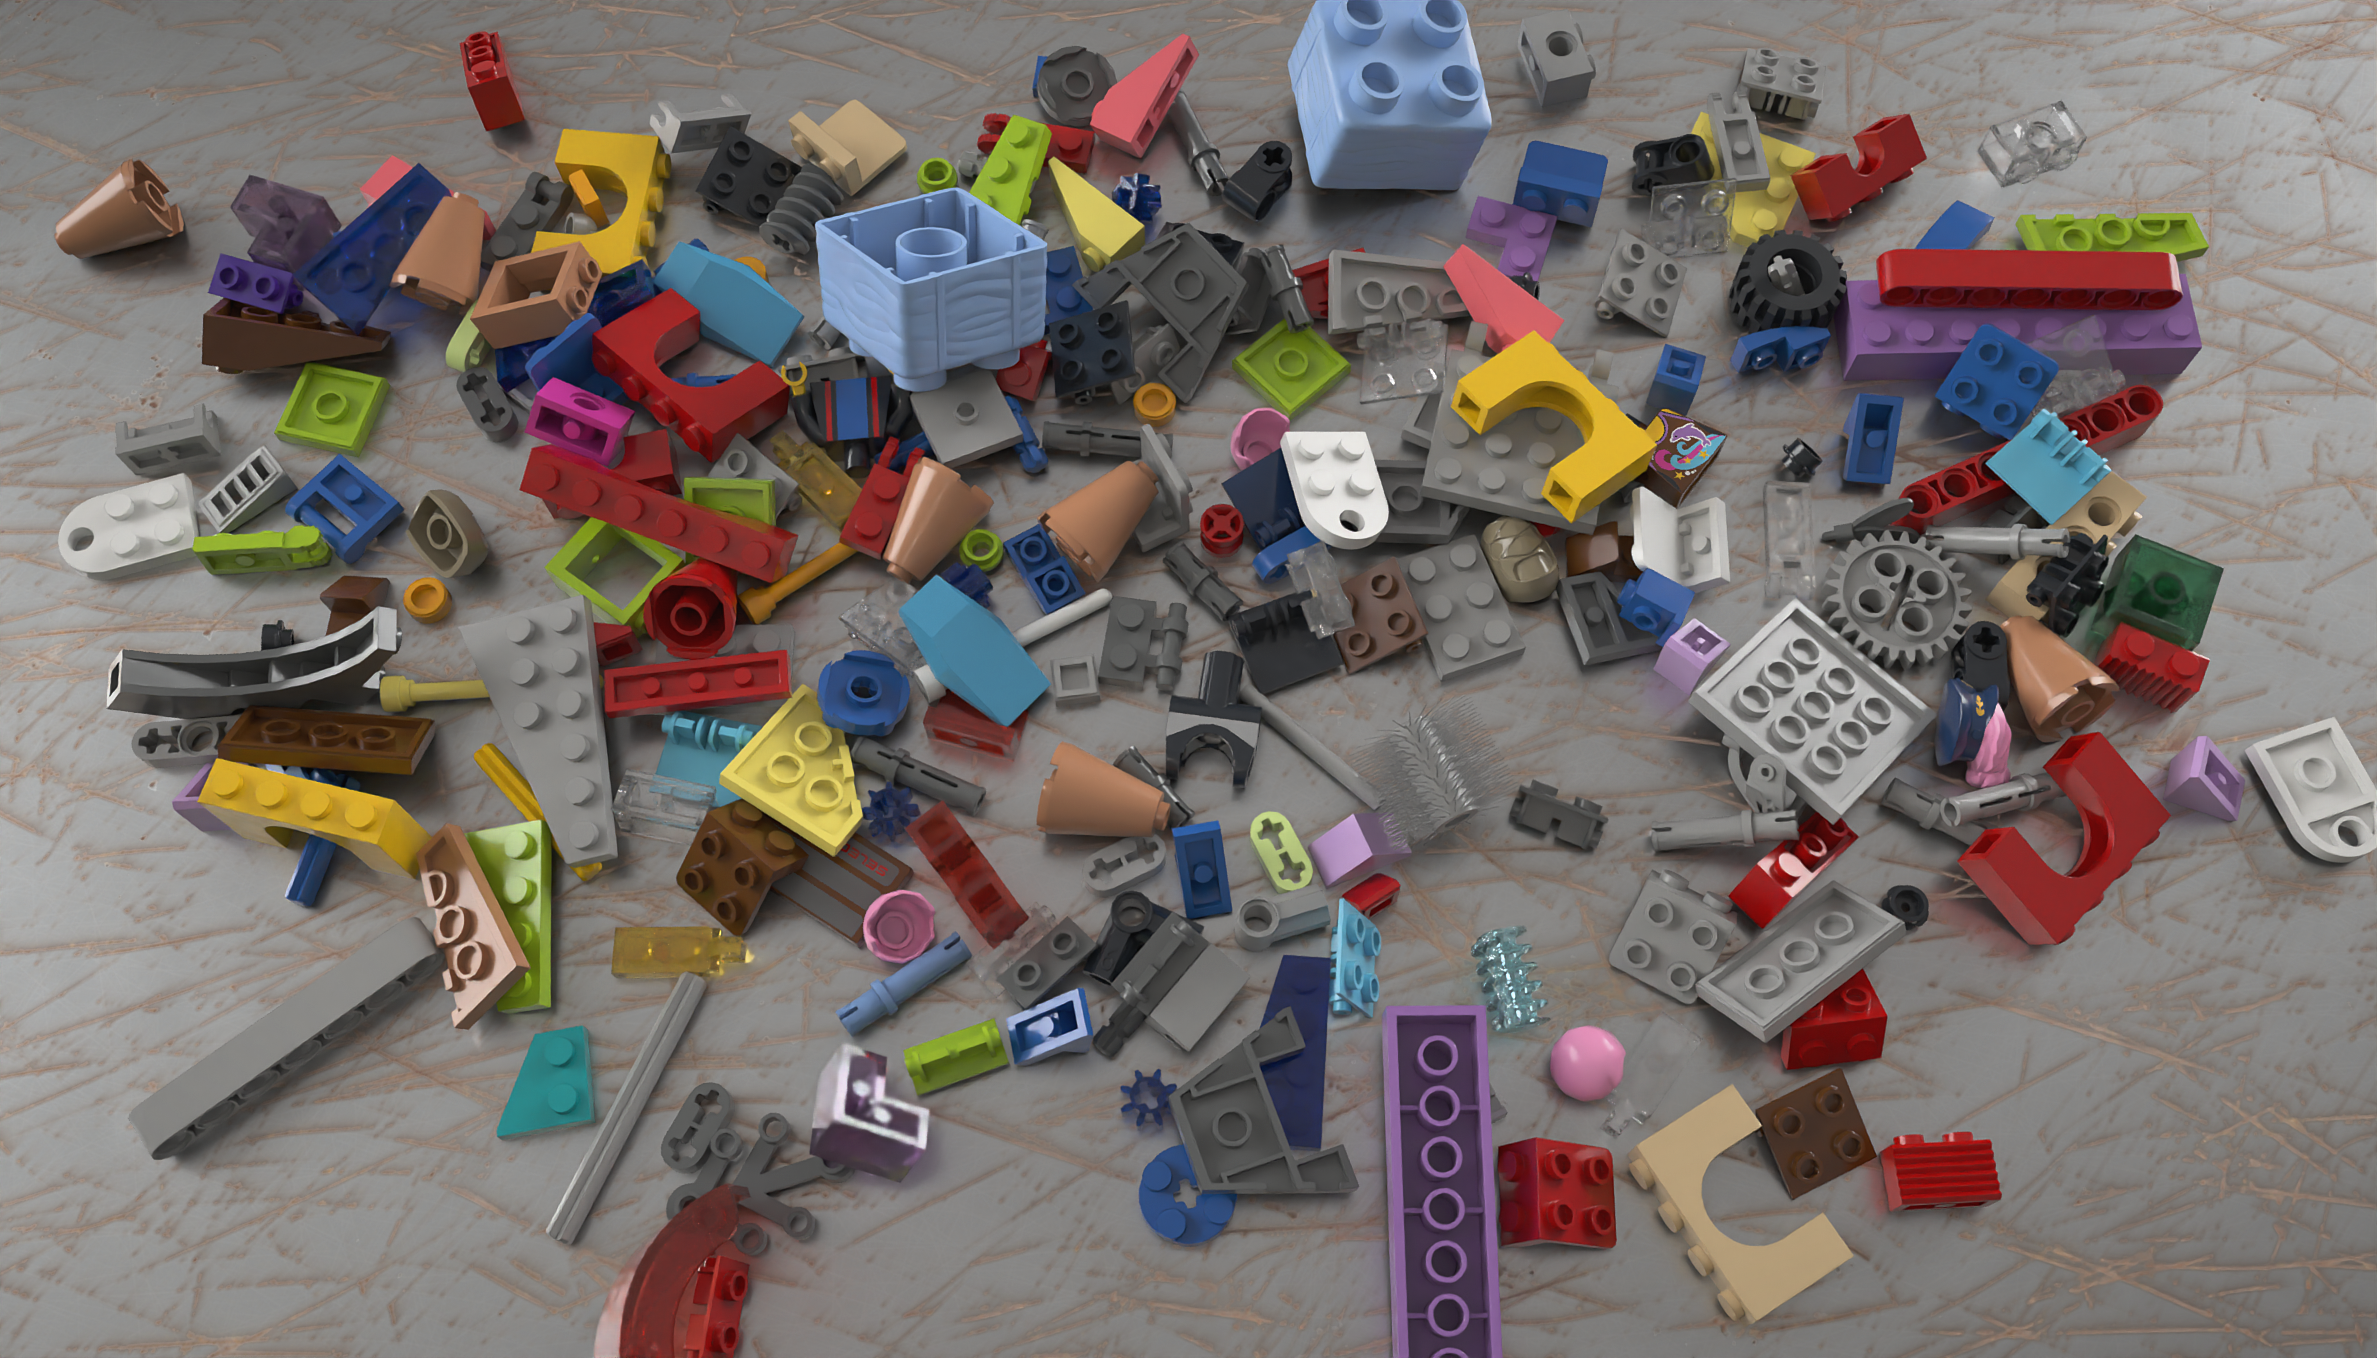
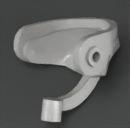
M1725 733L1722 744L1730 747L1728 764L1731 777L1755 813H1774L1796 809L1797 818H1799L1807 802L1785 785L1787 771L1782 759L1774 754H1762L1753 760L1750 766V774L1747 776L1742 761L1743 748Z

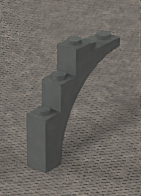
M378 606L360 621L336 633L309 642L277 649L209 655L163 654L122 649L109 666L106 709L179 719L230 716L234 710L239 708L246 709L249 705L299 709L310 699L364 706L377 692H380L381 679L385 676V667L383 665L393 655L397 654L400 649L402 630L400 627H397V609Z

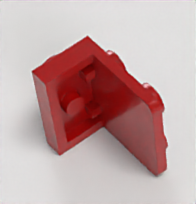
M1863 968L1784 1029L1781 1058L1787 1070L1882 1058L1888 1016Z
M1538 1137L1498 1146L1499 1160L1497 1170L1500 1191L1499 1223L1501 1226V1246L1520 1248L1551 1242L1608 1249L1616 1245L1613 1158L1607 1148Z

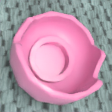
M1255 408L1241 418L1232 432L1230 442L1231 454L1241 471L1281 448L1280 441L1284 433L1290 432L1291 422L1285 415L1273 408Z
M897 890L881 895L869 906L864 917L863 931L867 948L880 960L903 964L918 958L935 938L933 917L936 912L934 907L920 893Z
M1591 1025L1569 1029L1553 1046L1550 1057L1551 1076L1567 1096L1585 1102L1603 1099L1623 1079L1625 1049L1612 1032Z

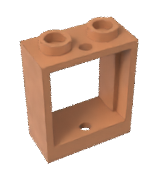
M580 241L495 261L470 320L493 349L560 335L571 322L587 314L603 272L600 270L597 261L590 256ZM552 288L550 294L528 299L531 293Z

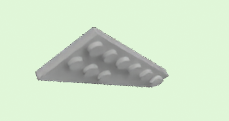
M584 595L458 627L565 863L577 868L618 858L591 600Z

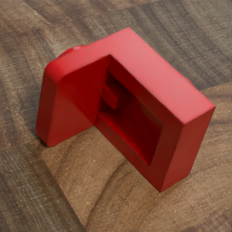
M1041 339L1037 343L1020 348L1019 361L1016 364L998 369L995 380L1000 390L1037 401L1048 362L1052 360V351L1046 349L1048 341Z

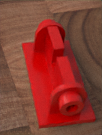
M717 1255V1258L705 1257L704 1266L698 1267L693 1304L707 1305L706 1315L690 1314L686 1340L683 1345V1350L687 1351L686 1358H733L734 1350L739 1340L738 1327L743 1299L748 1290L747 1277L750 1264Z

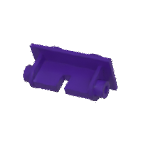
M220 253L208 293L280 314H283L284 308L291 309L294 306H300L304 299L303 292L295 284H292L295 277L294 273Z

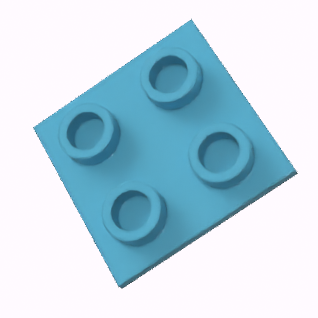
M2044 408L2032 419L2026 428L1985 464L2049 524L2053 525L2112 470L2106 465L2108 462L2106 458L2102 459L2090 447L2087 448L2085 446L2088 443L2086 439L2080 442L2075 437L2078 434L2076 430L2068 431L2069 428L2056 417L2058 414L2055 411L2050 414Z
M675 711L673 716L665 715L662 722V732L668 733L649 793L651 795L718 808L741 799V797L719 784L720 773L763 726L686 711Z
M1342 898L1339 899L1337 925L1331 931V952L1333 954L1330 956V962L1336 964V967L1330 969V976L1336 979H1330L1328 1003L1333 1005L1334 1014L1350 1015L1352 1014V1007H1354L1368 1018H1373V1002L1378 1001L1380 992L1379 981L1374 973L1375 956H1378L1381 951V936L1376 925Z

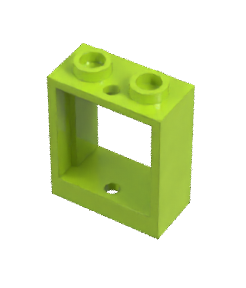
M590 517L544 568L559 589L570 597L586 596L591 600L592 612L608 624L631 626L636 637L639 638L643 633H648L643 613L645 600L650 591L659 581L687 565L680 556L656 540ZM622 538H625L663 565L624 610H621L583 582Z

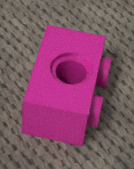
M553 377L535 395L524 433L591 458L608 467L624 447L623 437L628 435L635 411Z

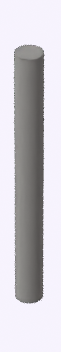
M1247 684L1240 691L1239 699L1246 705L1261 706V717L1372 809L1377 811L1381 807L1378 805L1386 801L1385 799L1376 803L1386 796L1373 800L1383 793L1371 797L1379 792V790L1374 791L1377 789L1376 787L1366 792L1367 789L1373 787L1370 782L1364 783L1367 781L1254 687Z

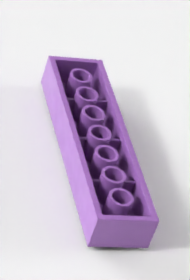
M2179 274L2183 293L2182 300L2178 304L2163 310L1891 307L1882 304L1880 301L1878 280L1845 281L1846 290L1834 314L1843 381L1946 379L1978 328L1987 323L2052 358L2059 364V370H2080L2081 376L2182 374L2202 349V343L2186 274Z
M1486 1005L1386 1006L1382 1014L1393 1358H1503Z

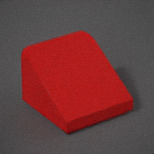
M594 622L597 660L600 666L604 667L643 650L631 626Z
M1376 873L1345 892L1341 897L1367 919H1371L1397 902L1401 885L1394 878L1382 873Z

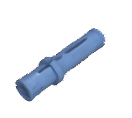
M956 931L953 932L951 936L882 982L876 979L870 983V990L843 1008L836 1010V1015L845 1029L847 1028L850 1036H855L856 1033L886 1013L890 1016L898 1011L897 1006L966 959H970L972 954L963 939L960 940V935Z

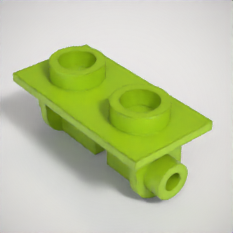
M994 1018L903 1050L905 1064L909 1076L912 1078L917 1096L1009 1064Z

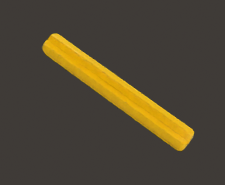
M486 743L481 749H478L474 753V760L529 822L536 820L546 821L529 782L493 743ZM552 834V845H551V847H552V848L560 855V857L564 860V858H563V856H562V854H561V852H560V850H559V847H558V845H557V843H556V841H555V839H554V836H553V834ZM597 862L577 868L569 867L582 881H589L601 871L602 864Z

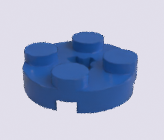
M866 650L845 653L843 659L836 661L834 664H832V661L829 662L820 674L817 701L823 712L822 719L829 727L839 728L851 734L877 736L890 734L895 724L903 718L907 709L910 685L906 675L904 674L902 677L900 672L894 668L895 662L883 654ZM860 687L869 688V694L873 695V697L864 699L857 697L853 692H858Z
M1182 1144L1162 1151L1144 1168L1139 1187V1204L1146 1224L1158 1236L1160 1235L1163 1239L1182 1247H1195L1209 1243L1224 1231L1232 1219L1237 1203V1194H1202L1196 1197V1206L1188 1209L1184 1201L1176 1202L1173 1196L1180 1192V1184L1189 1182L1192 1188L1198 1187L1185 1147Z

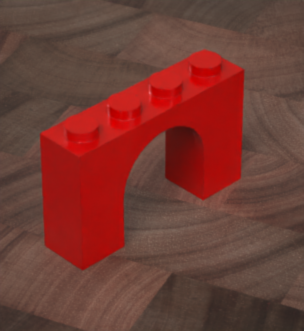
M670 288L592 334V362L600 374L611 378L623 388L631 400L642 404L654 415L661 425L668 426L684 440L685 444L692 451L699 452L712 463L722 456L737 433L748 440L788 413L790 385L786 384L778 374L760 360L731 379L710 387L687 386L668 378L661 372L659 367L667 360L697 343L700 331V311Z
M2101 732L2070 736L2043 766L2045 771L2076 806L2083 822V850L2079 860L2069 872L2061 875L2051 869L2015 827L1985 829L1957 860L1960 866L2028 945H2058L2068 940L2076 930L2074 925L2086 912L2094 909L2103 901L2104 891L2114 880L2124 876L2131 869L2133 858L2142 848L2149 846L2159 837V829L2171 816Z

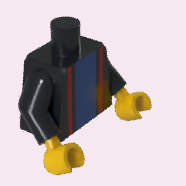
M799 361L803 375L800 380L792 382L788 379L785 365H783L781 377L786 384L792 387L793 393L790 395L799 429L815 448L826 450L829 461H844V473L850 478H864L870 473V459H874L876 454L883 451L890 436L900 439L912 420L913 408L909 395H912L913 391L898 387L893 382L891 375L811 382L810 390H806L804 385L808 377L806 366Z

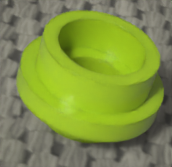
M930 158L926 160L917 173V184L923 194L956 188L958 183L955 168L943 158Z
M976 529L968 533L962 540L959 553L963 564L968 569L975 572H987L999 565L1003 558L1004 549L1000 538L996 534L985 529ZM982 548L990 551L989 554L982 557L974 555L977 550Z

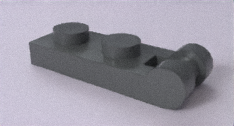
M532 172L527 178L524 192L482 251L481 268L491 272L495 261L531 253L536 232H552L570 206L574 197L572 186L560 181L552 183L548 176L539 172ZM544 197L549 199L545 206L540 204Z

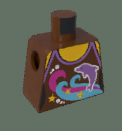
M1668 408L1660 409L1648 426L1627 413L1626 416L1635 425L1644 429L1657 444L1647 470L1633 480L1643 483L1646 489L1678 509L1719 457L1728 436Z

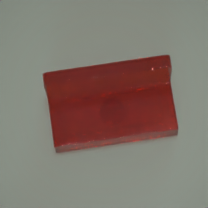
M950 689L945 690L946 695L940 698L937 708L928 706L923 720L928 739L1014 762L1029 719L1027 709L1006 727L998 725Z

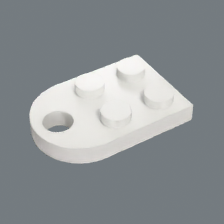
M1285 432L1280 445L1299 512L1306 527L1317 538L1337 548L1352 550L1372 544L1386 525L1389 509L1366 432ZM1345 520L1353 523L1357 527L1358 532L1345 529L1340 521Z
M185 473L86 500L70 512L61 526L58 545L62 557L78 573L87 578L109 580L196 556L192 548L194 537H200L192 482ZM88 535H94L93 542L88 548L76 551V545L80 539Z
M2335 717L2254 743L2245 750L2290 833L2306 851L2326 861L2344 863L2360 859L2377 847V789ZM2339 826L2347 827L2356 834L2358 839L2357 847L2349 846L2340 839L2338 834Z

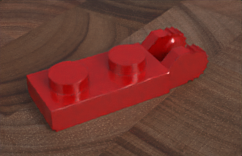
M1000 113L985 115L982 126L990 133H984L979 136L977 147L981 150L980 152L989 155L992 153L1011 117ZM1042 123L1052 133L1042 167L1049 168L1048 161L1055 157L1072 171L1083 174L1087 173L1095 143V131Z
M892 436L888 439L878 464L874 463L839 537V543L879 560L890 539L914 465L918 462L919 458H923L925 450L916 447L908 457L903 475L889 470L892 460L895 459L898 453L900 442L899 439Z

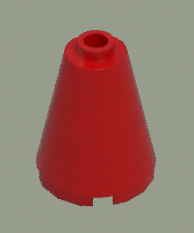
M700 557L659 581L650 591L644 604L643 619L648 634L654 641L657 638L668 647L666 651L675 657L697 660L710 658L717 654L730 641L736 627L737 570Z

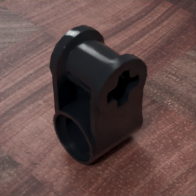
M1686 134L1670 139L1639 143L1633 149L1636 174L1632 178V189L1635 193L1642 196H1657L1666 192L1697 189L1706 185L1712 179L1715 170L1704 140L1698 135Z
M1269 141L1262 144L1245 165L1228 180L1222 192V201L1256 223L1262 221L1270 212L1272 206L1292 184V172L1290 169L1292 152L1290 148L1280 141Z
M1978 621L1969 627L1965 635L1961 637L1951 651L1952 676L1954 680L1959 678L1976 689V692H1981L1990 685H1997L1999 689L1998 703L2002 711H2004L2010 697L2006 635L2001 627L1995 623Z

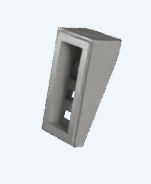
M264 445L247 457L197 504L218 533H230L296 490L297 486ZM270 474V476H268V477L263 481L262 478H263L264 476ZM255 484L256 488L250 493L247 487ZM239 493L243 500L237 505L232 497ZM223 503L230 510L225 517L217 509Z

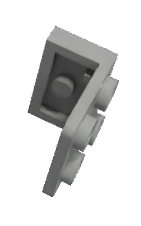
M1150 424L1140 427L1142 458L1132 462L1135 465L1140 461L1144 462L1159 479L1155 483L1159 493L1132 533L1143 553L1189 532V514L1193 512L1189 499V493L1193 492L1190 479L1183 468L1176 470L1170 460L1172 451L1168 441L1162 433L1156 435Z
M1652 869L1631 914L1609 954V961L1614 967L1683 1003L1690 1004L1698 997L1695 984L1711 973L1736 926L1738 913L1731 910L1733 904L1724 897L1707 891L1704 896L1688 888L1689 881L1681 875L1664 869L1661 874Z

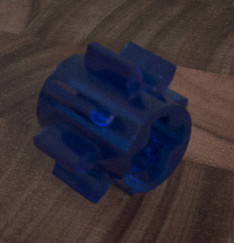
M1135 173L1133 177L1121 176V183L1116 185L1111 192L1112 201L1139 222L1152 223V216L1162 208L1159 192L1161 189L1160 185L1149 184L1150 175Z
M956 562L940 574L946 582L987 609L991 606L987 601L989 598L987 594L993 590V586L985 573L976 564L973 563L966 568L965 565L961 566Z
M888 781L884 789L878 792L868 791L871 799L870 807L862 808L864 820H873L868 827L871 836L875 837L883 832L888 835L891 843H894L897 835L904 832L914 833L910 824L911 817H918L921 815L917 804H908L913 798L909 787L899 792L893 789L891 782ZM897 807L893 810L892 817H884L888 815L889 808Z
M1160 1069L1154 1072L1153 1077H1143L1142 1073L1136 1070V1082L1132 1088L1129 1086L1120 1087L1121 1095L1131 1100L1130 1103L1125 1104L1120 1109L1122 1117L1130 1116L1134 1113L1137 1118L1136 1127L1138 1131L1144 1128L1145 1123H1155L1156 1127L1161 1131L1163 1130L1162 1118L1166 1112L1173 1115L1167 1098L1177 1090V1085L1174 1083L1164 1086L1161 1082L1162 1075ZM1149 1091L1152 1097H1157L1156 1108L1149 1109L1146 1103H1141V1094L1143 1092Z

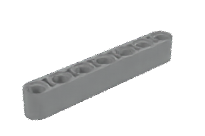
M412 917L402 920L141 1102L131 1111L128 1120L154 1160L166 1159L179 1153L429 976L444 962L445 954L441 948L436 947L434 938L420 918Z

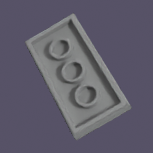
M1832 880L1695 984L1697 995L1767 1043L1906 935L1905 922Z

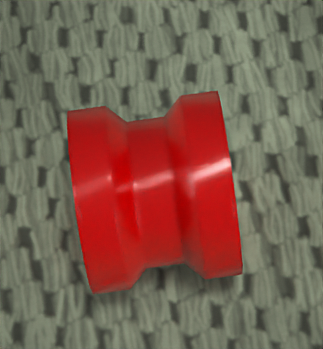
M1217 504L1206 509L1200 521V540L1203 549L1209 555L1217 558L1233 556L1240 550L1243 544V516L1238 509L1227 504ZM1218 533L1226 534L1228 537H1216Z

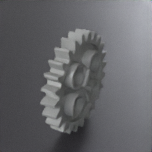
M1889 530L1883 532L1879 542L1871 533L1865 536L1861 544L1855 540L1851 541L1846 552L1840 551L1834 560V564H1831L1825 575L1829 580L1826 581L1821 589L1823 594L1829 596L1823 603L1822 609L1834 611L1827 624L1829 626L1841 625L1843 629L1840 635L1845 639L1851 638L1854 641V648L1859 651L1862 648L1868 650L1867 657L1871 661H1874L1877 655L1883 656L1884 665L1887 669L1892 666L1896 659L1900 660L1904 670H1908L1911 667L1915 658L1922 667L1927 666L1933 656L1939 660L1942 659L1949 650L1948 647L1953 649L1961 639L1960 635L1969 626V622L1965 619L1973 610V606L1964 603L1971 595L1972 590L1958 587L1966 577V574L1952 573L1950 571L1956 559L1950 558L1942 561L1938 558L1942 551L1940 545L1931 551L1925 549L1926 537L1922 536L1916 544L1910 543L1907 531H1903L1898 541L1893 540ZM1876 568L1885 570L1890 577L1881 575ZM1908 568L1912 571V575L1899 598L1898 609L1891 617L1888 630L1884 631L1881 629V624L1895 598V590L1904 577L1905 569ZM1918 586L1929 589L1932 595L1925 594ZM1860 604L1869 605L1875 613L1865 611ZM1903 622L1911 623L1918 632L1907 629Z

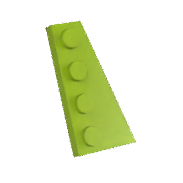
M1013 114L969 191L970 194L1019 226L1023 215H1028L1032 202L1029 193L1033 182L1039 179L1052 136L1048 127L1045 124Z
M2138 213L2136 218H2118L2115 214H2098L2095 219H2074V214H2056L2054 219H2036V214L2020 215L2015 223L2027 250L2166 252L2175 255L2177 262L2201 257L2209 248L2192 213Z
M536 820L464 833L531 967L496 1002L498 1011L511 1014L550 1008L552 832L549 825L544 820Z

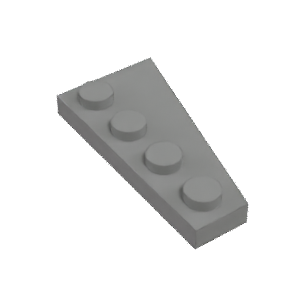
M1335 249L1329 255L1328 335L1469 316L1471 314L1443 267L1446 262Z

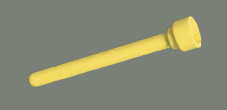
M599 674L600 689H602V687L604 686V679ZM400 675L384 676L380 683V700L385 712L406 711L408 706H415L417 701L490 697L483 680L415 684L413 679L406 680L405 676Z

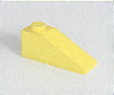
M1053 157L1048 161L1051 187L1082 259L1091 270L1099 272L1111 262L1117 259L1120 261L1141 250V247L1145 245V226L1057 158Z

